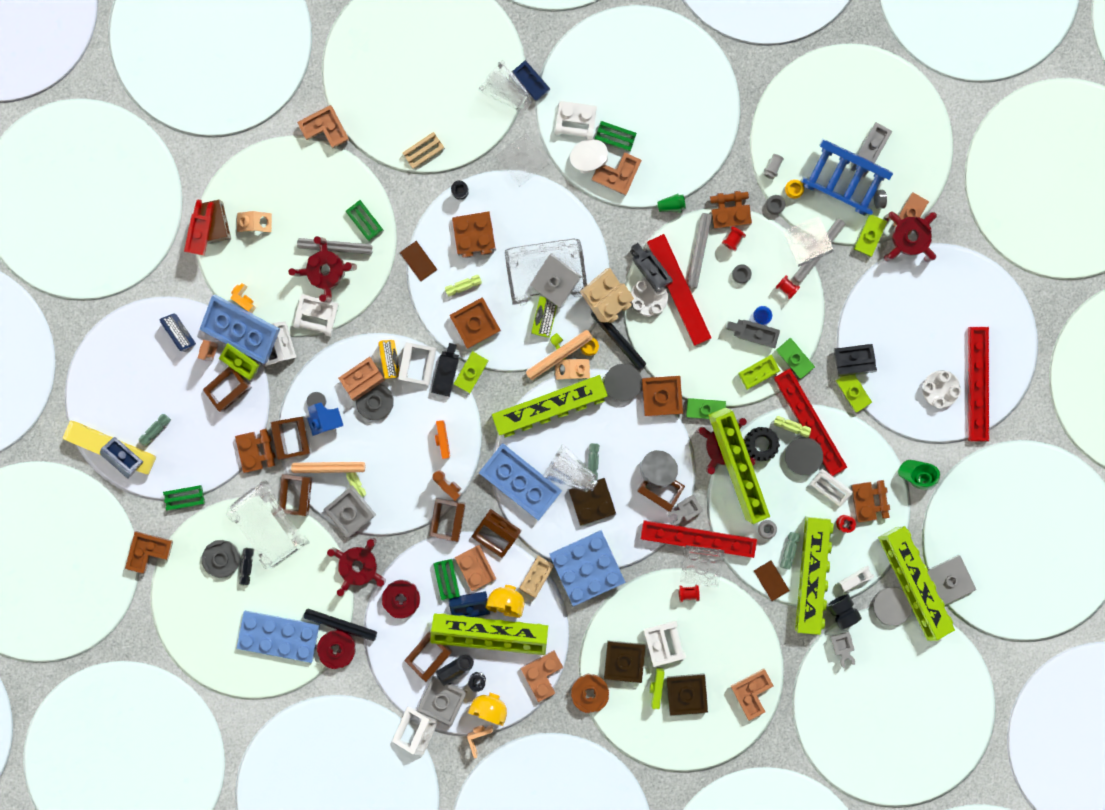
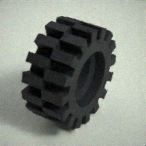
M753 428L744 439L749 457L757 461H768L779 452L780 439L777 437L776 432L770 428ZM761 436L766 437L769 441L768 449L763 452L755 448V441Z

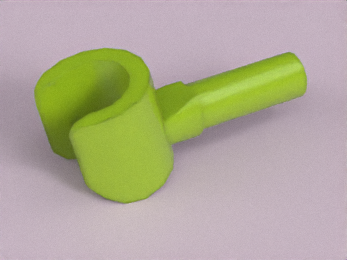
M555 333L550 338V341L557 350L560 348L559 344L563 339L559 334Z

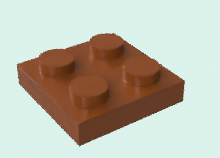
M483 297L449 315L467 349L501 331Z
M680 375L642 378L644 416L683 414Z

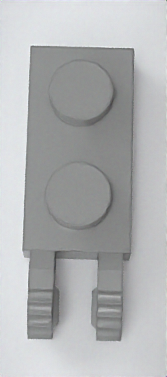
M875 122L857 155L875 163L892 130ZM853 163L850 170L853 172L857 170V165ZM867 170L866 173L864 172L862 177L865 178L869 170Z

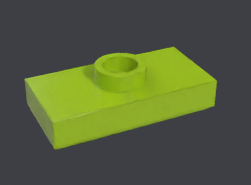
M868 215L853 250L872 257L887 221L874 215Z
M472 351L454 385L471 393L489 360Z
M771 354L737 374L746 390L781 370Z
M856 375L842 376L835 380L855 413L873 403Z
M656 667L654 682L650 683L649 693H652V709H660L665 674L663 668Z

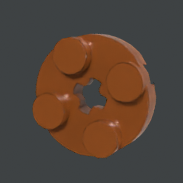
M586 673L577 678L573 683L571 697L574 705L580 711L585 713L598 712L608 703L609 688L602 677ZM587 689H594L593 693L595 694V696H590L589 698H587V693L585 691Z

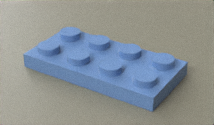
M212 295L199 330L225 344L229 343L240 352L265 364L268 362L280 328L218 295Z
M504 443L500 445L479 472L480 475L538 521L562 492L558 486Z
M245 610L243 612L237 649L312 663L320 624Z

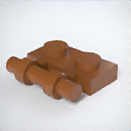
M734 191L732 194L717 193L716 196H710V204L718 203V209L711 210L713 229L752 224L750 204L742 205V200L749 199L748 191ZM735 201L734 207L725 208L724 202Z
M267 428L259 430L261 438L256 439L255 431L235 436L243 473L264 469L262 464L264 460L267 461L268 467L275 466L274 458L276 457L275 453H272L270 444L272 440L271 436H268ZM258 444H263L264 455H260Z
M438 470L433 473L432 478L434 482L454 501L463 494L460 491L462 488L455 481L450 482L445 479L443 471Z
M877 480V488L872 489L871 482L851 484L856 521L858 523L877 520L876 512L880 511L882 519L890 518L889 510L891 509L890 504L887 502L886 493H888V490L885 487L884 480ZM879 494L880 505L875 506L873 495Z

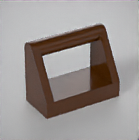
M227 367L204 387L203 391L219 412H224L251 389L252 386L241 374L231 367ZM233 373L240 384L219 402L211 391Z
M303 416L270 422L278 460L310 454ZM297 422L302 451L288 454L282 424Z
M282 474L278 506L279 513L299 516L309 515L313 477ZM289 479L302 481L299 510L286 509Z
M676 479L670 484L677 489L670 503L647 489L645 486L648 481L643 480L637 492L668 512H671L685 485Z
M435 498L429 536L459 542L466 503ZM442 504L456 506L452 535L437 533Z
M490 509L471 538L503 559L522 530ZM484 525L509 542L504 550L479 534Z
M430 631L404 659L425 682L430 679L452 653V649L447 645L436 644L442 651L428 668L423 671L413 661L431 641Z

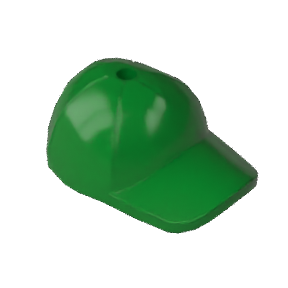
M906 460L898 470L900 477L910 482L913 487L921 490L933 489L940 479L939 469L930 463Z

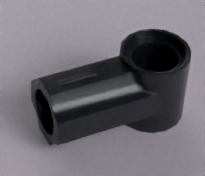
M463 654L437 670L435 673L442 685L445 686L463 674L468 673L474 665L473 658L468 654ZM466 659L470 664L469 668H462L459 661Z

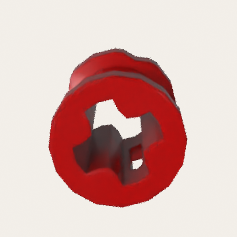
M732 226L730 234L721 243L736 252L737 245L742 238L746 237V234Z
M785 275L775 288L784 292L790 300L800 289V286H796Z
M841 515L837 518L836 527L838 530L846 533H851L855 530L856 521L853 517ZM844 520L849 521V523L847 524L848 528L842 527V525H844Z
M679 585L680 603H683L684 600L699 602V585L694 587Z

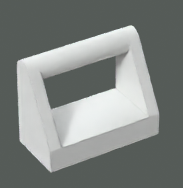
M286 321L272 323V325L280 328L274 344L278 358L270 361L268 359L267 363H262L263 367L296 358Z
M405 342L398 380L430 386L437 348ZM414 348L429 350L423 380L408 378Z
M407 706L392 742L413 755H424L438 721L418 712L417 709L411 706ZM413 714L422 720L412 743L409 744L401 740Z

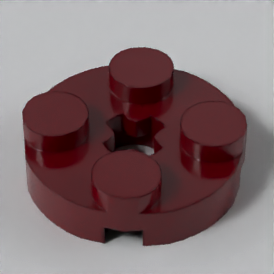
M395 580L388 584L383 591L382 605L394 618H407L415 613L420 605V592L417 586L408 580ZM400 594H403L407 599L403 601V604H399L400 602L396 600V597H399Z
M331 630L324 634L317 644L319 659L328 668H343L353 660L356 653V643L348 633L340 630ZM332 645H339L342 650L341 653L337 652L334 654V650L331 648Z

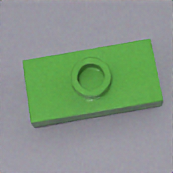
M792 338L786 340L776 349V352L799 379L815 368Z
M687 398L686 417L709 419V414L726 408V401Z

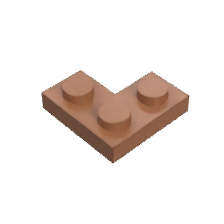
M332 105L297 122L306 140L324 132L332 148L349 141Z
M624 152L617 170L610 166L602 165L595 170L591 181L626 196L642 160Z
M555 650L521 667L538 702L555 694L547 677L563 668Z
M763 668L730 685L748 721L765 713L757 695L774 686L766 670Z

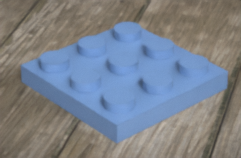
M602 529L549 553L573 606L626 583Z

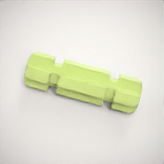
M474 275L471 279L467 278L454 283L455 285L453 286L452 284L446 286L445 291L447 296L450 297L455 295L456 292L460 293L471 289L474 285L475 287L481 285L482 281L479 275Z
M777 416L774 420V425L777 427H783L785 430L800 434L806 438L810 436L811 428L807 426H802L788 419L785 420V418Z
M346 473L350 486L353 485L358 493L364 497L366 491L361 487L362 483L357 473Z

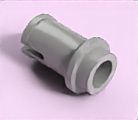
M773 153L767 168L763 170L765 177L773 180L778 176L777 172L784 160L781 155Z

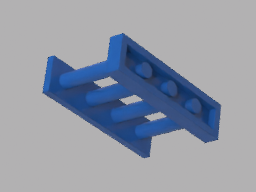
M822 138L819 144L822 148V154L810 178L802 177L803 186L812 191L817 189L855 207V211L861 215H872L873 211L868 206L881 181L885 179L890 180L893 172ZM832 154L840 156L838 159L840 161L827 187L816 183L829 156H832ZM852 162L857 165V171L843 196L833 190L846 165ZM869 170L875 173L873 175L875 178L860 204L852 200L851 197L864 172L866 173Z

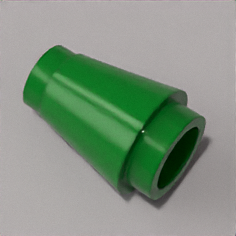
M677 193L657 201L659 212H682V210L686 209L684 194L679 195Z

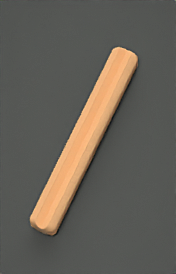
M585 330L529 368L526 371L527 376L533 380L592 340L591 333Z
M300 462L291 464L292 473L365 472L366 469L364 462Z

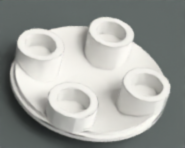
M583 140L573 147L570 153V161L582 174H588L590 171L596 170L608 162V150L605 144L599 140Z
M643 279L638 281L631 290V294L634 297L631 301L632 307L640 315L647 317L656 316L667 305L668 293L666 287L656 293L649 282Z
M938 370L929 374L922 386L924 399L935 408H947L953 405L962 393L957 377L945 370Z

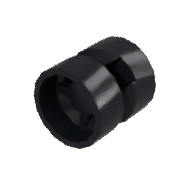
M849 594L842 595L827 604L831 614L836 616L835 621L840 630L849 628L862 619L859 611L853 608L854 602Z

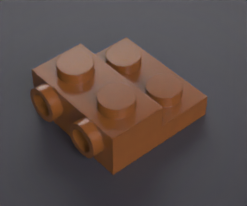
M490 211L452 217L458 256L462 255V258H469L474 256L473 253L481 252V255L492 254V250H496Z

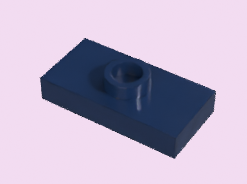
M526 60L511 72L535 102L551 90Z

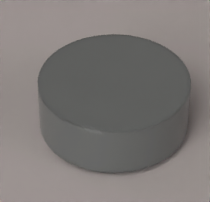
M883 189L877 190L874 194L876 209H884L887 205V194Z
M772 195L766 201V209L771 214H780L785 209V200L780 195Z
M745 264L737 265L732 271L733 280L739 284L748 282L752 276L751 269Z
M312 392L308 395V407L321 402L324 407L326 406V397L321 392Z

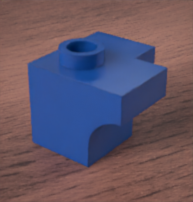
M322 402L307 407L310 414L307 420L312 436L344 426L338 408L327 409L323 406Z

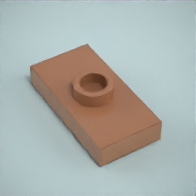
M912 192L898 216L901 219L921 217L929 201Z
M203 339L197 358L213 361L219 344Z

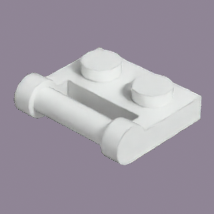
M559 100L555 135L561 136V134L587 137L588 140H593L597 106ZM562 122L589 125V128L586 130L564 127Z
M301 294L293 327L325 333V336L331 337L339 303L321 302L319 298ZM307 315L328 320L327 326L304 321L302 317Z
M677 620L643 629L653 667L686 658V653L682 650L677 631ZM664 630H670L676 654L670 655Z

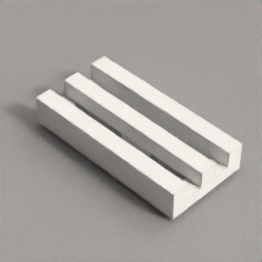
M823 469L810 482L813 488L839 507L846 502L853 492ZM817 481H819L820 483H822V484H823L824 486H826L830 491L834 492L836 495H838V496L841 497L842 499L839 500L837 497H835L833 494H831L829 491H827L825 488H823L821 485H819V484L817 483Z

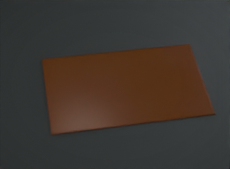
M417 240L399 252L420 281H423L438 270Z
M772 560L753 570L771 601L790 591Z

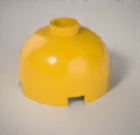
M506 584L505 587H498L489 594L485 608L494 613H497V611L504 613V616L521 618L525 602L521 593L515 591V586Z
M489 692V695L477 696L470 705L468 713L494 724L504 726L507 717V707L504 702L499 700V695Z

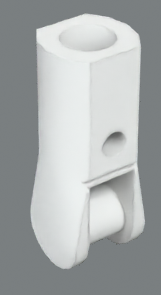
M869 565L838 582L844 593L875 577L874 574H871ZM861 573L865 577L862 580H860L858 577V575Z

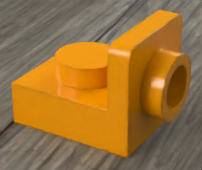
M243 283L237 284L231 291L232 296L230 298L248 312L253 313L256 309V306L252 304L254 300L247 295L242 297L248 286Z

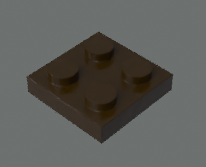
M605 477L568 489L580 526L616 514Z
M607 640L604 680L642 683L646 644Z
M705 673L666 676L670 716L708 713Z

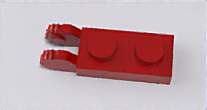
M198 199L195 203L194 212L191 215L184 252L205 256L214 202L208 203L206 214L202 216L200 213L203 204L202 200Z

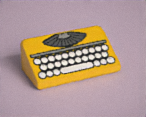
M381 340L378 342L384 378H398L400 368L395 341Z

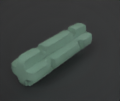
M161 414L157 418L158 421H155L145 431L146 434L141 435L138 441L142 445L147 446L151 439H154L164 428L163 426L170 422L171 419L166 414Z
M598 443L589 444V472L587 479L590 481L598 479V452L600 448Z
M789 533V542L786 543L783 554L784 559H782L780 564L784 569H791L793 563L791 560L794 559L797 549L796 543L799 542L800 538L798 533Z

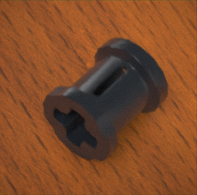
M458 180L452 184L451 193L457 200H464L469 195V189L465 182ZM457 187H459V188H462V187H463L464 193L461 194V193L459 192L458 194H456V193H457L456 188H457Z
M482 672L472 673L468 681L469 688L474 692L482 691L485 687V675ZM474 678H476L477 680L481 679L480 685L477 683L475 685L473 684Z

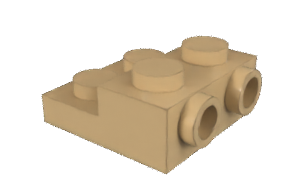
M606 268L580 291L600 322H614L618 318L617 314L621 310L629 309L632 305L630 302L634 299L626 285L618 281L610 268Z

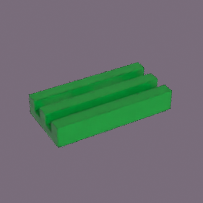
M600 121L595 139L631 152L637 133ZM605 127V128H608V129H611V130H614V131H617V132H620V133L629 135V136H631V139H630V138H627V137H624V136H621V135H618V134H615V133H612V132H609V131H606V130H604V129H602V128ZM600 134L628 142L629 146L600 137Z
M361 200L345 211L369 242L380 232L384 231ZM359 205L378 228L376 231L358 210L357 207ZM354 210L372 233L371 235L367 234L351 211Z
M202 485L163 492L166 511L205 504ZM197 489L199 491V493L174 498L169 497V494L192 491ZM200 497V501L183 503L172 506L170 503L174 501Z
M453 559L434 562L433 565L441 600L460 597ZM448 563L450 566L455 593L451 592V587L446 569V564ZM438 565L442 566L447 595L444 594Z

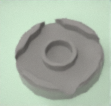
M896 587L880 590L873 601L876 617L882 623L890 626L905 622L912 611L904 591Z

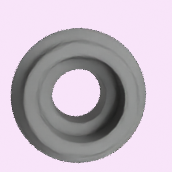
M764 520L758 525V533L764 539H771L777 533V526L771 520ZM769 526L770 532L765 533L764 527Z

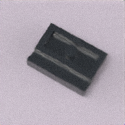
M873 344L834 348L838 377L877 372Z

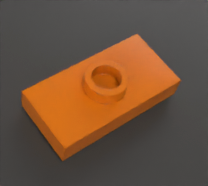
M444 420L436 421L438 434L435 435L436 446H440L442 459H446L451 456L446 424Z

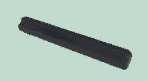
M594 312L591 313L593 319L638 370L646 366L643 358L612 323L600 322Z
M309 608L305 610L304 619L370 641L376 640L377 631Z

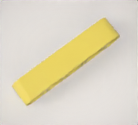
M72 420L69 421L63 435L64 440L99 455L101 448L113 438ZM121 441L143 461L136 471L149 475L156 456Z

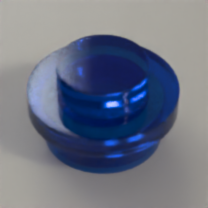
M759 306L754 310L753 318L756 323L766 325L772 320L773 315L769 307Z

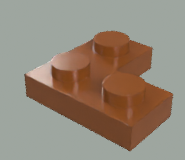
M135 531L125 569L144 574L146 573L150 556L168 560L173 540Z

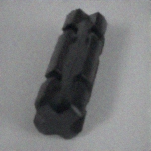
M252 548L243 549L242 556L244 558L241 560L240 585L250 584L251 577L249 575L251 574L253 562L251 558L254 555V549Z

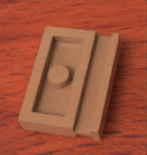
M370 356L338 377L353 401H356L385 381V378Z
M480 544L454 557L471 591L497 579Z

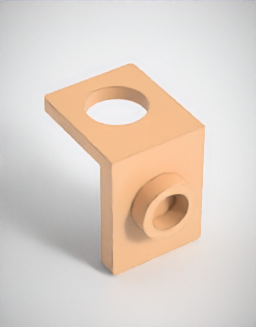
M258 211L237 213V232H272V213ZM262 216L267 220V225L264 228L260 225V218Z
M589 359L561 360L555 364L556 380L590 378ZM562 364L565 367L564 375L560 373V366Z
M484 725L473 728L472 732L468 733L467 739L474 759L477 758L478 752L473 739L492 733L493 725L484 727Z

